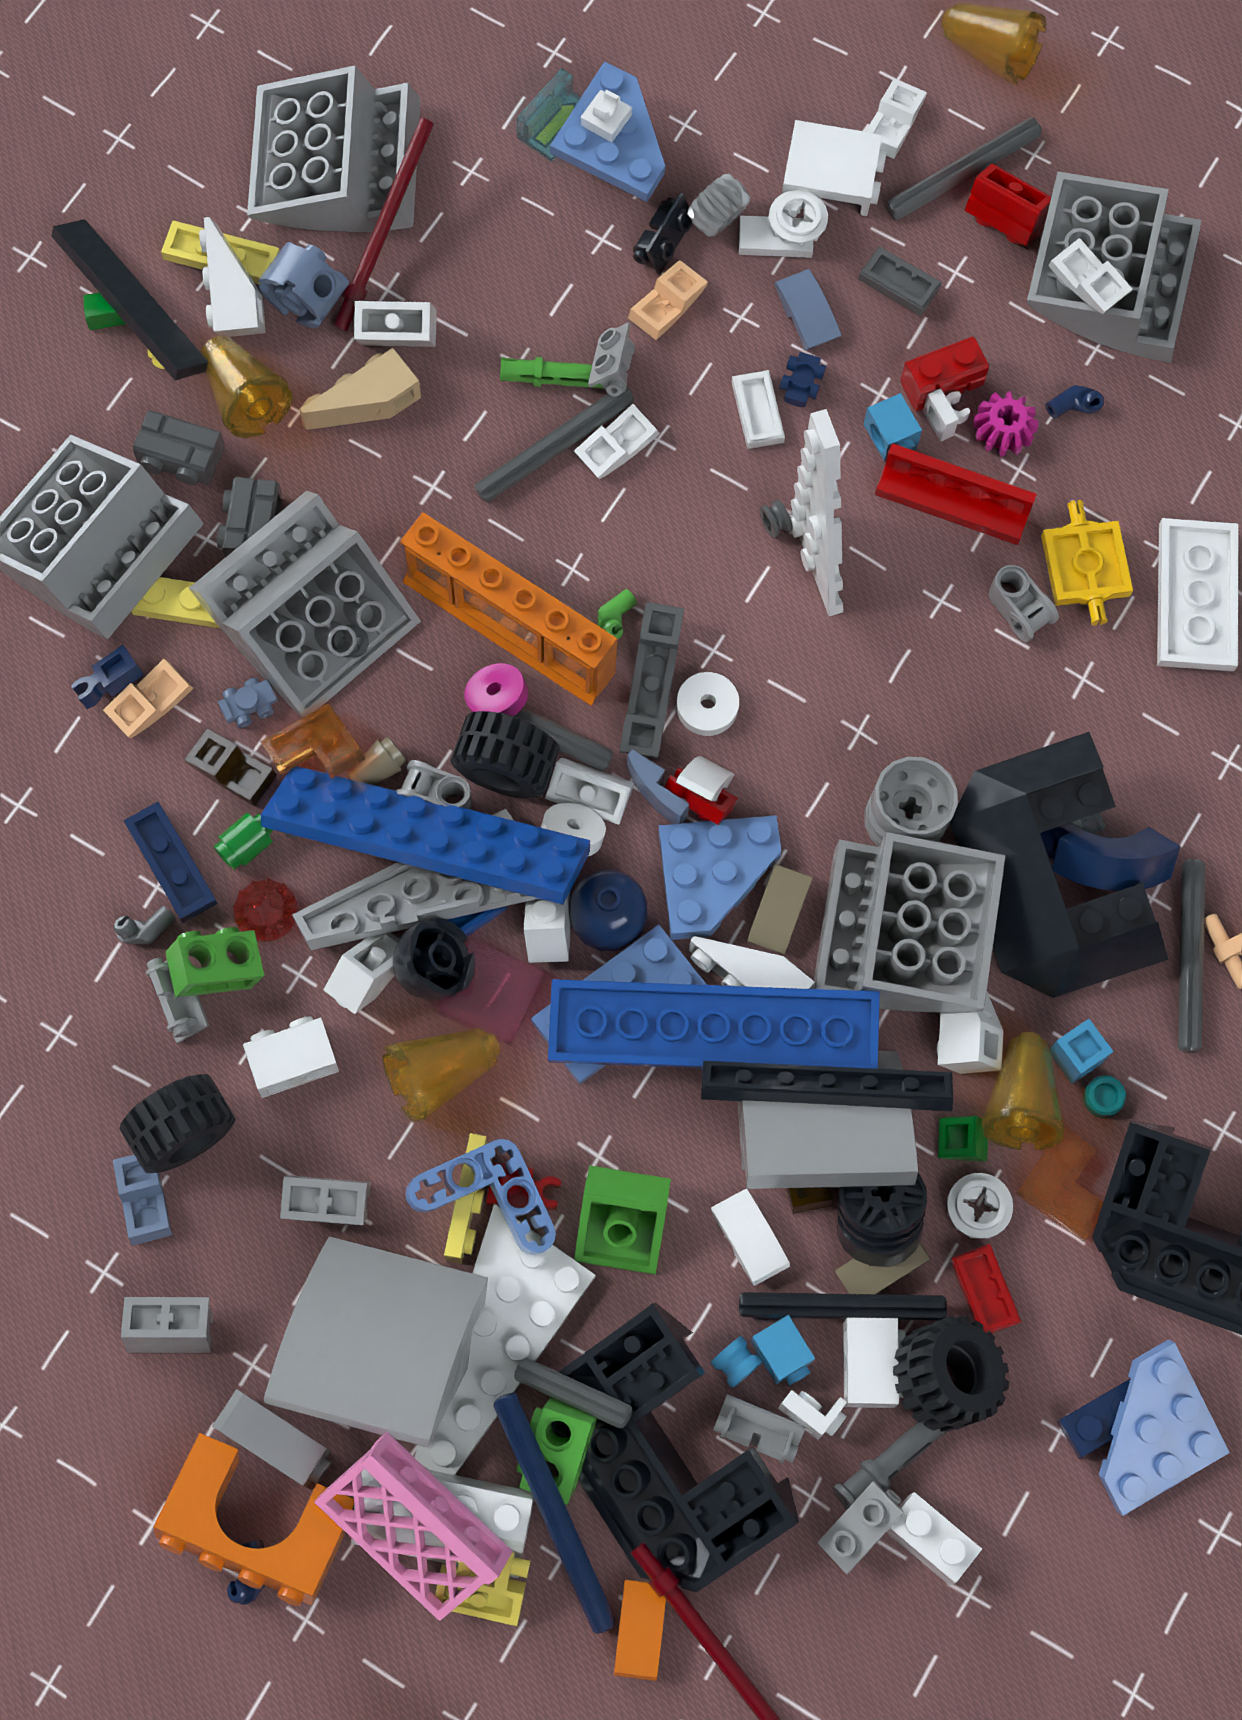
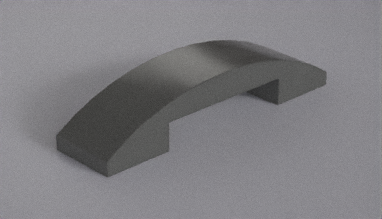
M646 602L619 753L629 754L633 749L644 757L658 759L684 608Z

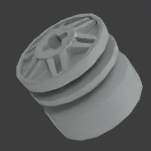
M905 757L893 761L881 772L864 810L865 828L870 839L879 847L886 832L940 842L958 805L957 787L951 775L940 764L924 757ZM905 811L909 812V818L905 817Z

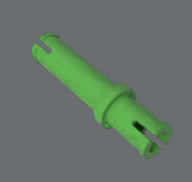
M501 357L500 381L534 383L533 387H541V384L589 387L588 382L592 365L543 361V357H535V360ZM600 383L591 387L605 389Z

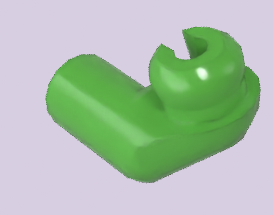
M625 589L598 610L597 625L615 636L617 640L622 637L624 628H622V615L637 604L633 594L628 589Z

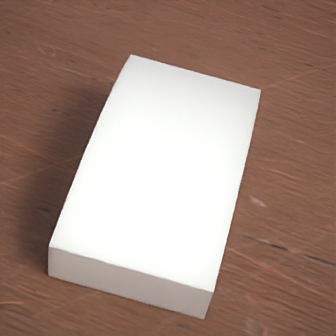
M895 78L881 99L878 112L866 130L869 133L882 135L880 149L886 150V156L893 159L908 135L927 92Z
M1080 238L1052 259L1048 265L1076 295L1101 314H1104L1132 291L1131 286L1110 262L1106 261L1102 264Z
M632 404L606 429L601 425L574 452L601 479L635 456L660 433L638 408Z
M698 756L686 766L676 783L710 801H716L722 788H728L735 774L702 756Z
M747 1189L711 1207L713 1217L730 1242L734 1255L754 1286L790 1267V1263L778 1240Z

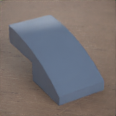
M810 269L774 283L787 318L792 317L805 351L842 336L829 304Z
M632 749L627 757V769L640 793L670 823H683L688 816L689 804L662 787L664 783V769Z
M135 1155L114 1159L113 1165L118 1194L123 1204L127 1233L131 1245L173 1235L160 1173H145Z

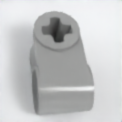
M1007 565L997 572L989 589V599L1006 619L1019 639L1028 642L1033 639V633L1047 623L1054 624L1059 620V614L1053 602L1042 593L1023 568L1016 565ZM1001 583L1012 584L1017 592H1006L1002 588Z
M418 760L409 761L406 768L408 775L402 788L396 790L398 791L397 794L405 797L418 796L427 802L437 805H453L472 810L471 790L464 778L436 769L425 762ZM454 794L463 797L460 802L455 804L445 801L448 796Z

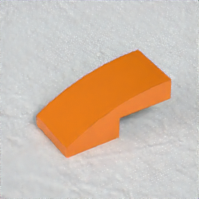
M625 1580L613 1676L657 1681L666 1599L664 1596L659 1598L647 1582Z

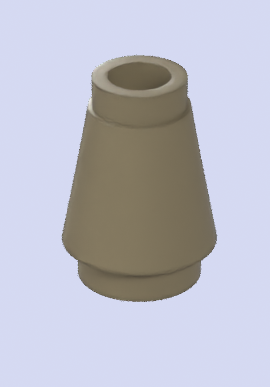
M387 736L381 742L377 739L347 775L351 780L375 785L401 771L400 766L407 762V760Z

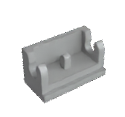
M293 1175L284 1176L280 1219L364 1225V1221L368 1216L367 1199L370 1194L371 1182Z
M124 1297L121 1339L127 1353H211L210 1323H213V1314L210 1307L209 1297Z

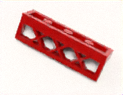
M894 443L891 444L884 470L875 491L876 496L1015 545L1019 544L1037 495L1028 490Z

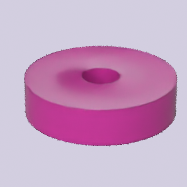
M497 663L482 668L470 678L465 688L464 698L471 712L491 711L515 716L527 701L528 686L521 672L516 667L510 664Z

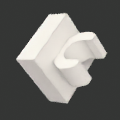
M607 89L605 92L600 90L582 114L581 126L612 143L632 116V107L620 101V96Z
M940 388L927 394L923 413L940 442L954 436L957 424L964 423L969 417V407L962 411H955L951 407V405L959 402L961 397L959 391L951 392L945 396Z

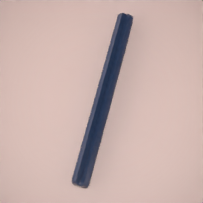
M513 1392L502 1395L496 1399L493 1407L590 1627L596 1634L608 1631L613 1628L615 1617L519 1399Z

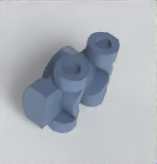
M251 678L244 683V687L238 690L236 687L225 690L222 693L224 699L217 703L227 724L235 721L238 728H245L252 723L249 714L257 712L260 719L267 718L274 713L271 704L278 701L267 679L259 682L258 678Z

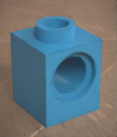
M901 393L867 408L863 425L884 462L887 460L892 443L914 451L916 450L922 429Z
M1087 1019L1059 1038L1048 1051L1071 1084L1100 1066L1114 1052L1090 1019Z
M789 1315L752 1337L750 1343L764 1361L763 1364L776 1385L786 1379L789 1386L811 1373L807 1366L815 1360V1357Z

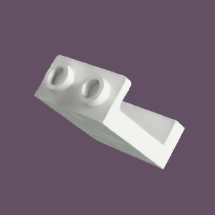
M795 120L782 194L792 190H801L813 193L819 198L859 204L862 206L860 215L867 216L870 203L877 205L881 182L874 181L876 172L883 173L887 151L880 149L882 135Z

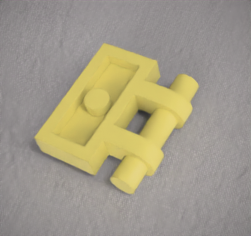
M512 1552L499 1577L489 1585L486 1583L482 1585L452 1612L517 1626L526 1582L509 1578L510 1574L527 1578L531 1561L514 1557L515 1552ZM455 1561L459 1563L458 1567H456L457 1575L476 1576L466 1564ZM442 1564L440 1573L447 1574L446 1564ZM437 1585L435 1596L442 1603L449 1599V1588L445 1585Z

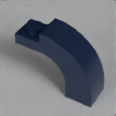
M1073 823L1040 833L1048 857L1054 860L1052 865L1053 872L1079 884L1111 891H1120L1143 883L1145 889L1169 880L1181 847L1150 827L1124 838L1098 836L1079 828Z

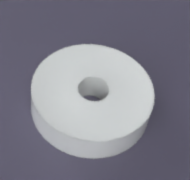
M713 672L698 673L688 678L680 687L676 704L677 714L682 724L691 732L703 736L717 735L726 731L734 723L739 709V695L735 686L726 677ZM709 699L714 702L715 706L707 709L701 705V702Z
M559 803L551 806L545 812L541 828L590 840V853L588 856L595 854L601 848L606 832L604 821L595 811L576 803Z

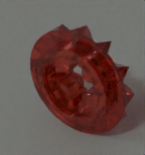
M267 878L262 881L252 880L250 885L243 890H239L238 897L233 905L235 922L240 931L254 930L257 941L268 942L283 937L291 930L295 923L292 914L298 912L295 896L284 883L281 884ZM268 895L271 907L277 908L275 912H268L267 918H265L264 924H262L259 911L253 910L255 906H262L263 900Z

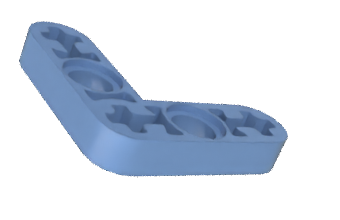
M494 1140L425 1171L413 1178L406 1187L405 1196L410 1207L417 1212L427 1213L490 1185L515 1242L523 1252L531 1255L543 1253L555 1241L556 1232L551 1218L519 1149L509 1140ZM496 1148L501 1154L507 1152L510 1155V1159L505 1163L509 1175L516 1170L520 1177L510 1179L502 1186L498 1179H502L506 1174L500 1164L493 1166L490 1160L495 1156L494 1149ZM463 1164L472 1169L474 1181L471 1186L460 1187L455 1184L452 1178V1171L455 1166ZM442 1172L444 1185L452 1195L447 1197L446 1189L444 1188L431 1196L432 1203L428 1204L425 1198L418 1200L415 1193L420 1190L419 1183L423 1182L426 1187H431L442 1181L437 1173ZM511 1186H521L528 1192L529 1199L524 1208H514L509 1204L507 1191ZM533 1208H535L537 1215L530 1217V1221L535 1229L542 1228L545 1232V1235L540 1238L541 1246H538L536 1241H527L525 1235L530 1232L527 1220L525 1219L519 1224L516 1220V1217L527 1214Z

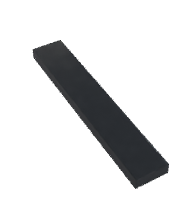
M85 219L53 226L51 237L174 380L207 371L209 361Z
M703 1061L701 1100L789 1102L952 1111L953 1078L952 1072Z

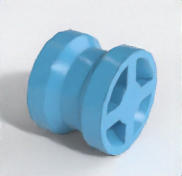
M741 1335L720 1352L710 1364L715 1370L723 1371L727 1376L726 1383L733 1389L764 1361L759 1355L751 1354L747 1349V1341Z

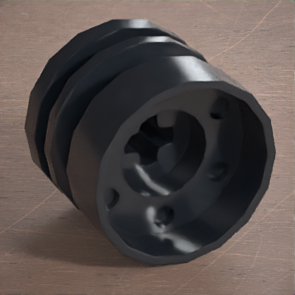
M918 1173L915 1185L839 1187L837 1236L843 1249L855 1260L869 1266L889 1267L904 1262L917 1250L923 1235L927 1206V1188L920 1174Z

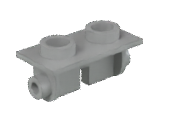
M629 322L616 329L609 328L599 337L588 382L590 388L600 383L607 390V393L614 397L625 392L628 377L626 371L630 368L632 355L635 351V345L628 337L631 327Z
M162 958L150 960L147 963L148 970L146 975L152 980L169 1024L167 1030L172 1032L176 1044L210 1026L198 995L175 998L167 960L163 962Z
M727 1394L713 1431L721 1433L719 1437L721 1439L725 1437L746 1447L750 1443L757 1446L756 1451L778 1459L779 1463L783 1464L784 1460L793 1463L806 1427Z
M873 1481L817 1543L846 1574H849L905 1513L898 1506L901 1499L890 1489L884 1492Z

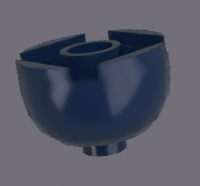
M599 870L587 875L576 885L569 900L570 924L585 945L599 951H617L630 944L634 939L636 940L642 934L647 922V900L641 886L630 875L618 870Z

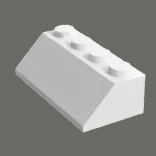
M364 1469L361 1473L362 1485L381 1488V1484ZM428 1470L500 1540L515 1552L514 1557L523 1558L534 1503V1497L531 1492ZM364 1497L365 1512L384 1514L383 1500ZM393 1501L395 1516L413 1518V1514L398 1501ZM367 1524V1532L375 1539L387 1540L385 1526ZM395 1527L397 1542L416 1544L413 1529ZM424 1531L425 1545L445 1547L432 1532ZM351 1538V1544L359 1545ZM427 1557V1560L446 1563V1560ZM510 1574V1577L519 1578V1576Z

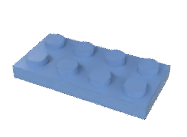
M657 925L584 979L585 981L707 985L660 925ZM551 1004L531 1018V1023L548 1044ZM563 1063L579 1085L606 1066Z

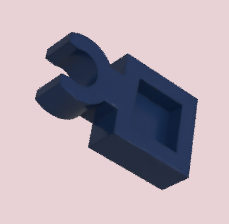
M121 645L91 666L95 673L91 676L79 678L71 687L85 708L89 709L100 701L104 693L108 692L113 697L144 674L127 648Z

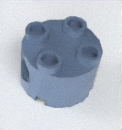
M287 242L258 280L260 282L258 288L266 300L280 313L286 316L291 311L298 315L296 323L314 329L319 328L342 296L344 290L349 285V281L343 274L333 270L325 262L327 257L318 247L308 244L304 249L291 242Z

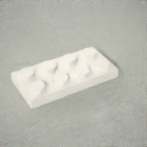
M1162 518L1159 524L1157 666L1220 671L1236 670L1238 666V524Z

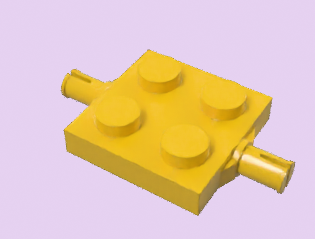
M1073 500L1067 504L1071 523L1062 528L1043 530L1041 535L1055 606L1076 603L1087 604L1091 625L1097 626L1098 622L1099 625H1103L1108 622L1103 602L1109 599L1130 597L1133 592L1119 521L1103 523L1087 521L1083 501L1077 500L1076 503Z

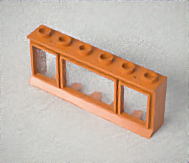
M424 512L421 513L400 540V544L405 548L408 569L402 583L591 706L616 673L617 638Z

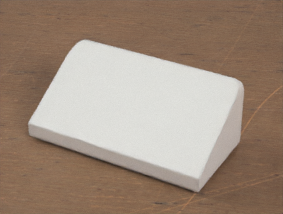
M560 758L556 762L545 799L556 803H576L586 806L595 811L602 819L619 825L634 783L566 758Z

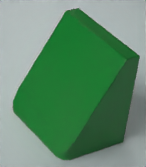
M99 292L83 295L85 319L89 330L126 324Z
M978 1116L939 1118L938 1158L978 1162L987 1161L988 1122Z

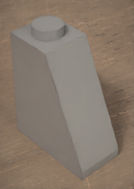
M237 1389L212 1426L305 1488H308L311 1482L319 1483L331 1465V1462L326 1459L330 1454L327 1448Z

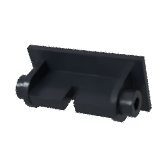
M682 193L678 195L677 199L669 197L666 201H661L649 222L651 229H655L657 232L645 230L637 244L633 247V259L642 265L646 264L647 261L651 262L658 275H661L668 261L673 258L678 244L692 225V219L687 214L689 205Z

